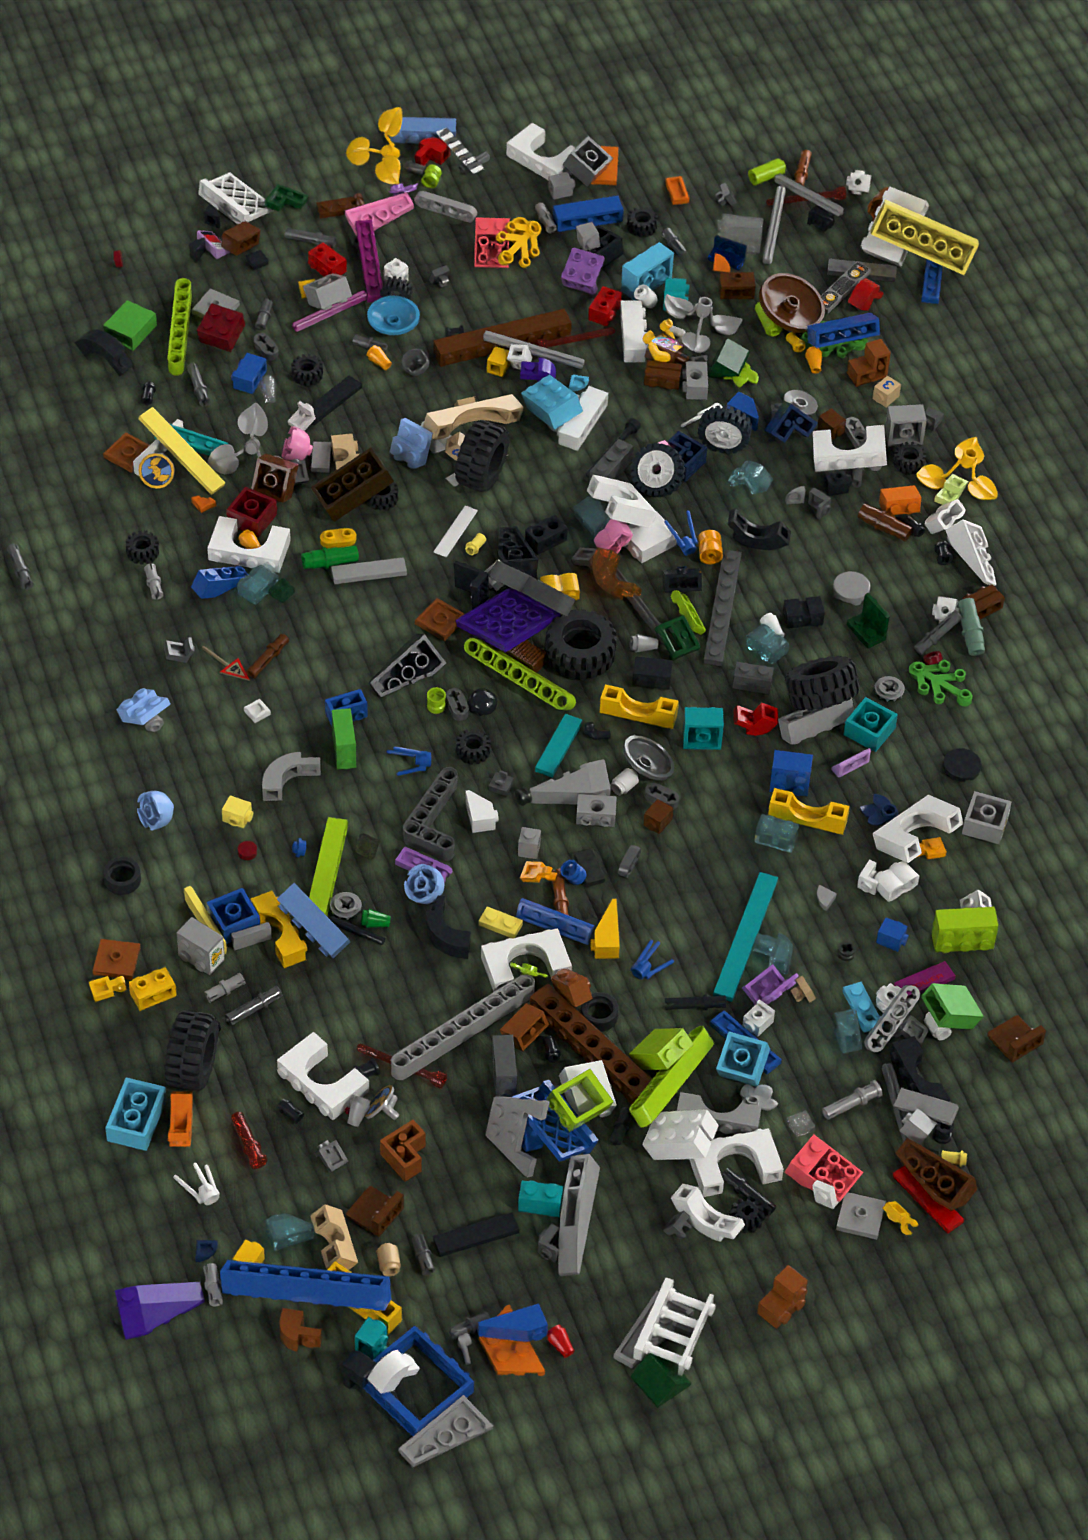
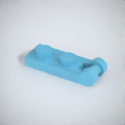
M858 982L843 987L842 992L864 1033L871 1031L881 1016L878 1015L863 983Z

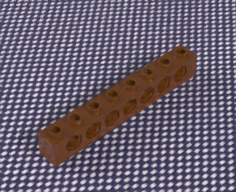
M546 984L530 996V1005L544 1011L549 1023L547 1027L552 1028L562 1041H566L575 1053H579L584 1058L586 1063L602 1060L609 1082L632 1105L652 1079L552 986Z

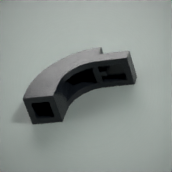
M90 330L75 342V345L85 357L90 353L101 355L119 376L123 375L134 365L124 353L126 348L116 338L102 330Z
M736 508L730 511L727 524L734 530L733 538L742 545L760 550H775L789 545L791 531L781 521L767 526H760L749 522Z
M438 895L436 903H432L431 910L426 911L427 935L432 944L441 952L452 957L468 959L471 931L456 930L444 922L445 896Z

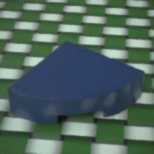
M197 1240L196 1262H202L212 1257L217 1250L218 1240Z

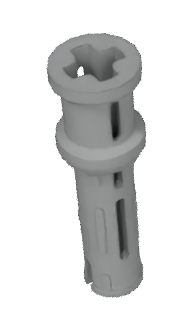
M872 1080L869 1085L863 1088L858 1087L851 1095L822 1108L823 1115L827 1120H830L856 1105H865L869 1100L881 1097L882 1090L877 1081Z

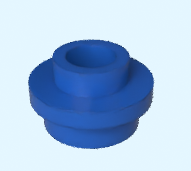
M297 838V841H293L292 853H295V857L298 858L304 856L306 841Z

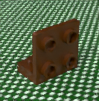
M1016 1015L989 1031L987 1037L1013 1063L1041 1046L1044 1042L1046 1030L1042 1025L1035 1029L1030 1028L1019 1015Z
M369 1186L346 1212V1217L377 1237H380L404 1209V1195L396 1191L393 1196H387L373 1186Z

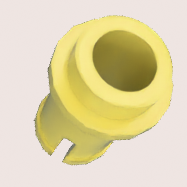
M478 533L471 542L466 544V552L469 555L477 554L479 548L486 542V537Z
M942 1150L941 1158L951 1164L962 1167V1165L966 1166L967 1153H963V1151L960 1153Z

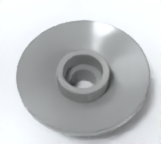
M790 390L784 396V401L791 403L806 415L814 414L818 408L816 400L804 391Z

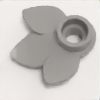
M746 1084L740 1091V1096L743 1098L742 1103L762 1106L761 1110L767 1111L774 1109L778 1105V1102L771 1099L773 1089L769 1085H758L754 1088Z

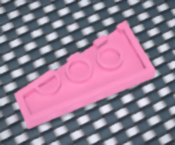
M402 193L345 210V216L357 236L355 221L372 220L373 228L376 230L412 210L414 204L408 193Z

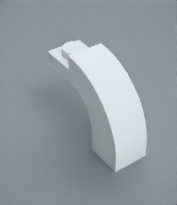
M682 1184L671 1197L678 1212L685 1211L690 1216L687 1222L699 1232L714 1240L721 1242L724 1237L734 1239L745 1226L741 1218L724 1215L713 1209L705 1201L698 1187Z

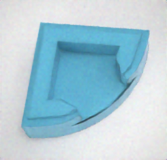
M572 375L569 389L571 391H579L585 388L589 382V377Z

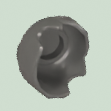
M411 349L402 356V366L409 375L419 376L429 368V359L422 349Z

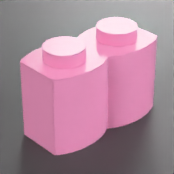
M610 519L605 529L598 532L595 536L594 543L602 557L612 559L620 552L621 547L631 540L633 534L627 523Z

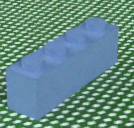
M402 117L399 133L395 137L389 136L392 143L419 144L420 141L426 138L442 139L436 132L444 128H448L456 137V119Z
M295 883L277 898L280 903L278 907L285 915L289 912L294 917L291 921L299 929L303 927L307 931L305 935L312 943L317 941L320 944L318 949L326 957L330 955L334 958L350 943V940Z

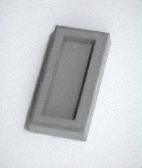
M313 442L311 472L329 473L331 442Z
M269 922L231 934L234 951L272 939Z

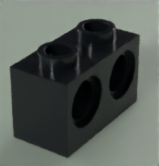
M556 515L525 529V539L537 555L567 541L568 528Z

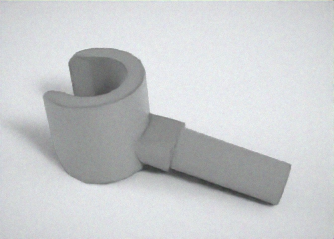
M464 1333L458 1337L457 1344L462 1349L465 1364L468 1365L471 1362L466 1346L472 1344L469 1334Z

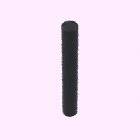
M334 916L330 918L337 927L380 945H383L386 938Z

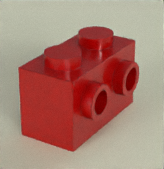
M324 242L308 252V265L321 273L323 277L332 273L343 275L347 272V259Z
M603 286L589 306L588 320L607 327L610 321L614 320L617 310H620L621 301H623L621 300L622 292Z

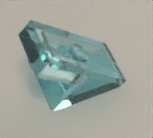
M851 1009L835 1013L837 1029H834V1033L842 1053L863 1049L857 1011Z

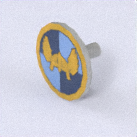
M148 454L139 464L140 478L150 488H163L170 484L174 477V465L169 457L164 454Z
M392 1085L384 1087L374 1096L369 1104L371 1107L364 1117L372 1118L381 1110L393 1120L399 1117V1113L393 1109L398 1097L393 1094L394 1087Z

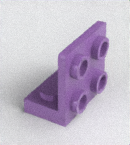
M572 248L561 276L563 286L596 295V280L603 265L604 256Z

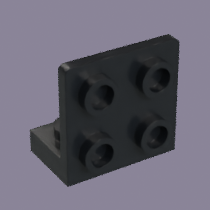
M455 561V587L472 593L470 600L472 601V609H474L489 598L488 572L469 566L466 563Z

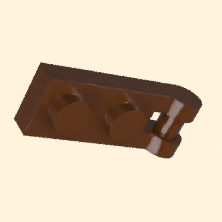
M357 193L353 197L316 202V206L321 219L345 215V210L365 205V203L363 202L362 194Z

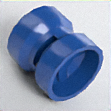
M574 860L565 861L560 869L561 875L573 885H579L586 879L585 869Z

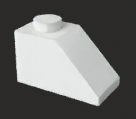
M470 790L466 791L465 803L472 833L495 830V823L499 821L497 810L493 809L492 802Z

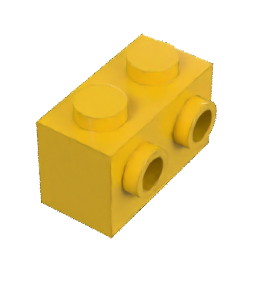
M166 967L156 969L147 975L136 977L129 981L130 994L139 1011L177 996L176 984Z

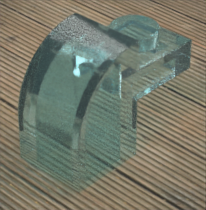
M744 461L741 468H736L732 471L728 482L731 486L746 484L751 493L755 494L767 491L773 478L759 463Z
M757 933L754 951L770 955L769 966L773 964L779 972L787 974L793 953V945L789 938L781 933L778 934L777 939L769 935Z

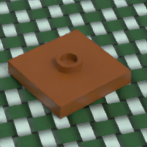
M125 432L103 453L105 459L133 473V461L150 445Z
M437 598L415 619V625L445 641L458 628L455 620L463 616L464 613Z
M101 939L93 967V975L113 978L123 976L124 979L133 980L141 948L140 943Z

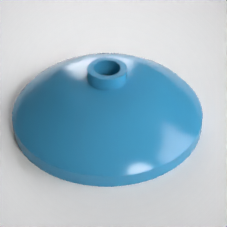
M386 296L370 305L367 317L369 324L376 331L386 335H401L416 327L419 322L420 313L416 304L411 300L400 296Z

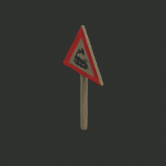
M202 646L204 651L226 666L219 673L250 681L239 658L228 664L211 650Z

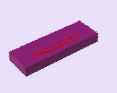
M946 961L896 981L894 986H899L900 988L906 985L915 986L919 989L920 994H922L932 983L945 984L955 980L956 975ZM912 991L906 992L908 994L907 998L913 997Z

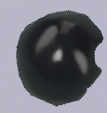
M480 688L476 689L469 696L467 704L471 713L477 712L479 716L490 715L495 711L498 700L493 692Z

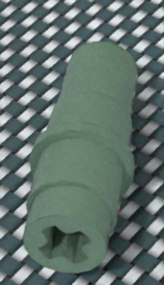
M973 598L962 599L958 602L960 615L962 616L961 624L963 631L961 633L965 638L969 655L983 654L985 652L984 629L980 624L975 601Z

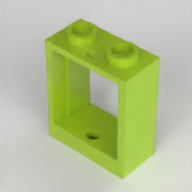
M591 1069L552 1090L546 1098L549 1101V1107L556 1112L561 1124L569 1132L605 1112L614 1102ZM580 1083L596 1107L576 1118L561 1097V1094Z

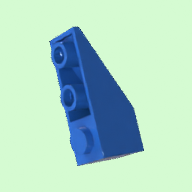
M241 566L198 570L191 588L201 599L213 598L250 580L251 577Z

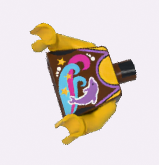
M670 319L664 320L660 324V329L665 333H661L657 337H655L651 330L645 333L642 338L643 342L648 344L644 355L645 358L653 361L675 364L678 362L684 366L686 365L689 356L683 353L684 345L675 340L673 332L670 331V328L673 326Z

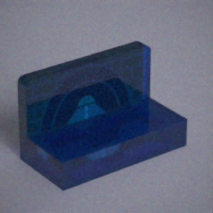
M716 235L714 247L708 255V260L714 262L715 253L720 254L726 258L730 268L739 271L746 261L747 245Z

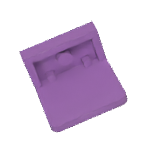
M772 964L742 987V989L754 1005L757 1004L759 999L765 1004H769L781 996L785 990L795 985V979L799 975L795 973L785 980Z

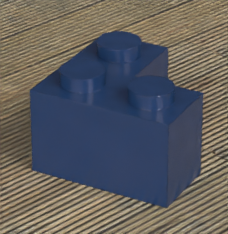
M784 401L764 431L785 443L793 430L805 437H809L818 422L791 403Z
M680 431L668 440L669 446L681 455L685 463V477L682 481L686 482L706 463L707 447Z

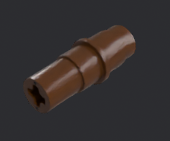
M864 503L858 513V518L873 526L875 530L891 534L904 542L908 540L912 533L913 527L887 514L886 510L882 511Z

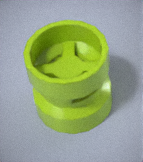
M428 165L422 177V184L427 188H435L442 174L441 169L436 165Z
M435 687L427 692V709L429 712L439 714L445 710L446 693L443 689Z

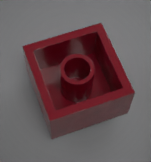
M211 303L197 329L199 342L231 352L245 327L243 313Z
M244 487L227 508V518L237 519V529L253 531L256 537L259 538L277 515V500Z

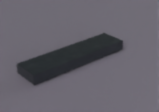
M349 375L311 404L316 418L311 424L316 425L362 388V383Z
M508 1213L433 1236V1242L439 1256L443 1257L519 1234L520 1229L513 1213Z

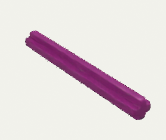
M362 290L347 298L346 302H337L332 304L330 309H321L293 322L292 328L295 332H298L367 300V293Z

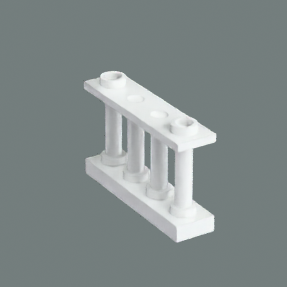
M665 1278L635 1345L634 1359L642 1361L644 1354L651 1353L679 1364L678 1375L682 1376L684 1370H689L693 1358L690 1356L707 1317H712L716 1304H713L714 1295L709 1294L706 1303L677 1293L673 1289L674 1280ZM674 1300L701 1310L702 1313L699 1320L668 1310V1307H666L667 1302ZM660 1318H667L694 1328L691 1338L661 1328L658 1324ZM658 1335L687 1346L683 1356L652 1345V1342H650L652 1336L656 1337Z

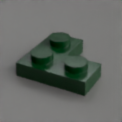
M278 184L264 200V206L278 212L285 204L302 209L307 203L309 195Z

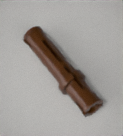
M280 633L274 642L269 643L266 650L246 670L247 675L255 679L269 662L280 654L282 648L289 643V638L285 634Z

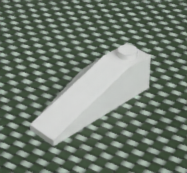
M962 519L946 529L949 544L983 583L996 586L993 568L988 563L991 557L986 552L988 542L982 527Z

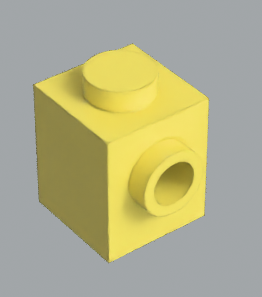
M230 795L222 808V821L232 826L244 828L247 822L252 820L251 802Z

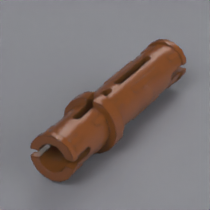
M809 150L801 152L798 169L794 175L795 182L804 186L805 180L808 178L807 170L812 156Z
M556 869L557 876L555 881H553L555 897L553 906H555L556 911L568 915L569 900L566 898L564 877L561 875L560 869Z

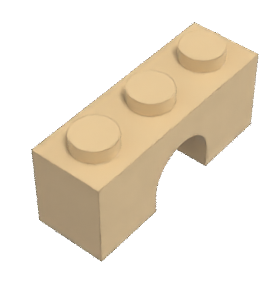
M353 434L331 436L333 460L336 461L337 470L359 455L356 454L358 444L357 441H354Z
M324 1204L310 1217L315 1233L322 1235L329 1243L328 1246L321 1250L326 1269L336 1261L349 1270L358 1263L343 1212L340 1209Z

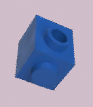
M885 918L878 931L876 943L898 952L901 945L905 946L909 937L906 934L908 926Z

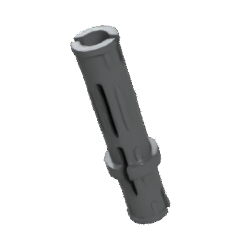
M288 227L285 231V238L310 242L317 246L322 242L330 247L336 246L337 237Z
M190 363L187 366V371L194 386L193 392L197 396L200 406H203V402L205 406H208L210 404L207 394L208 389L203 383L198 365L194 363L193 367V364Z
M10 544L7 547V552L15 568V576L19 579L22 589L28 590L33 587V582L29 576V568L25 566L18 545Z
M954 610L930 633L927 632L920 642L913 646L916 652L923 655L932 645H936L937 641L962 620V616Z
M276 985L263 994H257L253 1000L225 1014L226 1021L232 1026L257 1010L267 1008L268 1004L283 997L280 988Z

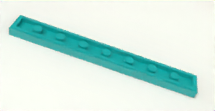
M762 872L759 873L713 996L725 995L727 1001H733L778 883V877Z

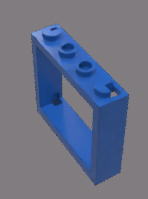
M416 1326L412 1327L375 1357L373 1361L378 1363L383 1357L395 1350L403 1354L415 1344L460 1388L420 1421L390 1392L380 1393L371 1382L363 1388L412 1436L416 1435L461 1396L464 1395L467 1398L474 1392V1381L470 1378V1374L462 1371L456 1360L449 1358L440 1345L434 1344L428 1334L421 1332Z

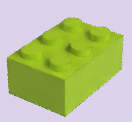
M995 907L936 910L931 933L935 953L994 949L999 926Z

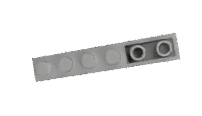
M590 1154L576 1155L570 1158L559 1229L560 1276L580 1273L600 1167Z

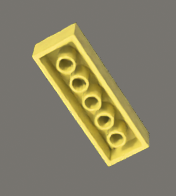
M886 199L871 228V235L962 275H965L979 246L977 239Z

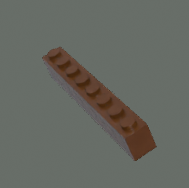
M560 309L434 340V355L440 367L490 355L495 346L506 350L510 349L483 340L485 331L536 344L571 335L572 322L565 309Z

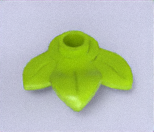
M746 362L739 376L724 377L726 380L733 379L737 387H741L747 381L757 384L759 378L757 372L751 370L750 365Z
M513 962L510 963V966L518 969L521 975L526 974L532 977L548 978L547 974L537 972L538 968L525 963L519 966Z

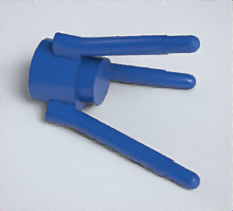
M689 510L686 511L692 538L686 536L680 539L668 521H664L685 556L693 554L697 550L696 544H698Z
M393 747L394 750H387L388 754L415 757V765H419L416 768L397 772V776L417 771H426V767H431V752L402 747Z
M650 940L637 961L632 965L631 972L636 978L642 980L645 977L649 979L655 973L674 963L672 959L653 970L650 969L652 966L648 959L660 945L659 941L650 949L653 944V940Z

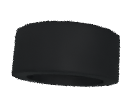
M116 857L110 860L103 869L104 884L114 894H130L141 883L140 866L132 858ZM118 870H129L134 873V876L125 882H117L111 879V875Z
M603 992L592 993L593 999L581 1004L580 1013L600 1032L610 1030L618 1020V1003L609 994ZM602 1005L611 1010V1015L604 1019H596L591 1017L587 1010L592 1006Z

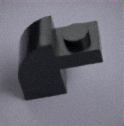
M353 1350L338 1364L336 1369L343 1373V1385L351 1389L357 1384L363 1389L370 1382L367 1378L377 1363L364 1353Z

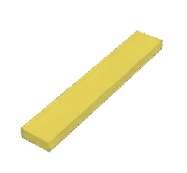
M153 407L139 416V420L211 495L225 485L221 477Z

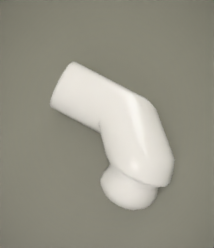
M672 326L670 331L673 332L674 336L679 337L677 341L682 343L681 338L686 332L681 328Z

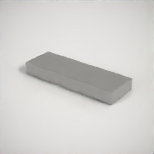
M904 1088L900 1089L894 1104L895 1109L911 1114L918 1108L932 1120L952 1125L959 1109L957 1104Z

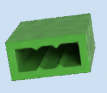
M127 300L103 325L104 332L112 335L124 347L134 351L157 326L156 313Z
M351 708L332 710V736L337 770L356 768V741Z
M932 983L921 995L938 1027L973 1029L984 1017L966 986Z

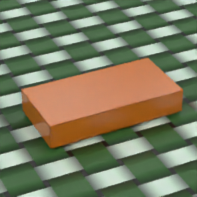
M682 176L665 178V184L672 204L689 203V196Z

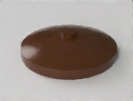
M778 273L768 277L761 286L759 292L761 307L768 318L779 327L795 333L807 332L808 325L818 324L822 321L825 314L823 299L819 292L803 278L789 273Z

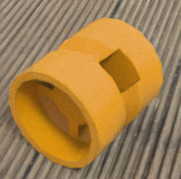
M705 530L698 535L699 558L701 562L716 564L722 560V540L719 532Z

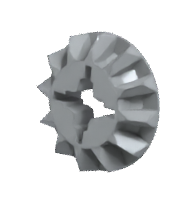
M891 676L878 679L874 687L875 694L879 695L880 699H886L887 702L889 700L895 702L897 698L901 699L905 691L902 681ZM893 688V691L886 692V689Z
M342 892L331 899L330 909L333 915H337L339 919L346 918L348 920L350 917H356L357 913L361 912V900L353 893ZM342 904L345 905V906H348V905H349V909H347V908H343V909H342Z

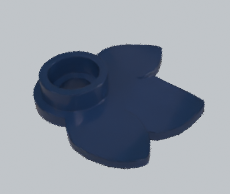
M874 794L873 804L860 806L862 814L869 818L868 823L872 825H882L898 816L896 806L891 804L888 798L879 794Z

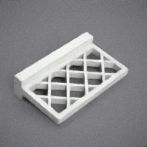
M231 173L211 181L206 179L200 181L199 195L236 224L244 221L249 223V221L274 211L268 207H257V205L264 206L265 199ZM223 187L233 188V190L223 189ZM234 195L243 196L244 198H236ZM245 204L255 205V207L245 206Z

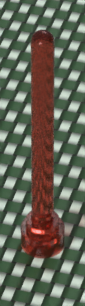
M839 186L834 191L817 193L825 198L846 199L845 186ZM800 195L784 197L783 204L809 200ZM775 198L767 199L766 204L769 206L773 205Z
M610 327L548 341L547 339L540 338L535 340V345L549 349V347L611 335L615 333V328Z
M364 1044L357 1045L359 1052L391 1064V1055ZM422 1068L414 1073L430 1080V1083H433V1086L439 1089L444 1087L447 1080V1074L441 1071L430 1072Z

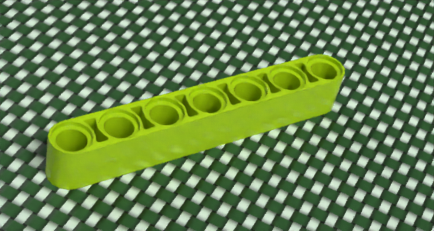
M186 278L178 279L175 283L168 348V370L170 374L175 376L181 375L185 368L192 299L191 282Z
M476 638L466 640L464 649L467 654L556 709L571 710L575 707V697L566 690L491 644ZM475 643H477V650H476V651L474 650V644H475ZM491 652L492 658L489 660L488 655ZM506 661L507 667L504 669L503 663ZM519 670H521V672H522V675H521L520 678L518 677V672H519ZM534 679H536V681H537V684H536L535 687H533V680H534ZM549 688L552 691L550 697L547 694ZM564 697L567 701L565 706H563L562 704Z
M331 817L327 819L309 896L313 903L327 917L348 828V820Z
M699 1026L688 1034L693 1045L668 1070H659L630 1106L629 1111L639 1127H646L656 1119L713 1047L714 1042L704 1026Z

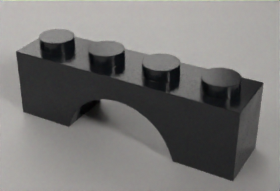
M915 1036L892 1043L890 1059L893 1064L896 1063L901 1079L906 1081L908 1090L950 1102V1098L941 1083L929 1082L918 1074L916 1067L922 1061L923 1050Z

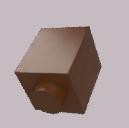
M831 408L819 416L817 429L820 431L831 430V438L833 440L845 432L846 419Z
M657 799L644 813L643 825L649 830L660 834L673 819V807Z

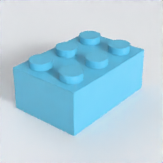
M659 242L642 254L637 255L636 258L626 262L622 266L621 291L636 301L634 291L638 286L647 285L651 290H654L665 283L666 278H672L674 253Z
M551 375L542 378L539 382L521 393L527 409L554 430L583 412L577 394Z
M125 1078L106 1125L107 1141L147 1151L166 1103L165 1087Z

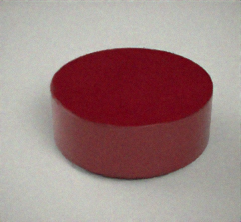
M115 250L113 252L115 266L117 268L123 267L121 250Z
M933 651L924 655L923 659L925 665H933L942 661L943 657L940 651Z
M252 841L241 842L238 846V856L243 860L254 859L257 856V845Z

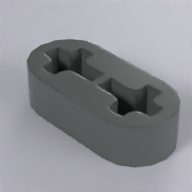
M265 333L256 334L254 336V347L268 361L277 359L278 347Z
M457 688L449 689L446 692V703L452 717L458 721L466 720L469 716V707L462 691Z
M650 783L646 786L645 798L648 801L654 803L659 799L673 807V810L678 807L679 795L675 791L657 783Z
M635 845L629 847L619 866L618 875L625 878L630 876L640 857V847Z

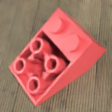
M476 218L475 267L509 268V265L504 266L498 262L499 254L509 250V241L498 242L496 234L500 231L509 233L506 231L505 225L510 222V218Z
M814 1134L790 1162L785 1171L798 1184L810 1190H813L812 1185L816 1180L833 1186L837 1201L839 1202L863 1174L860 1169Z

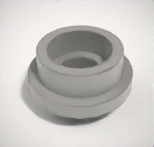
M159 715L154 716L145 723L146 730L152 732L160 730L164 724L163 719Z

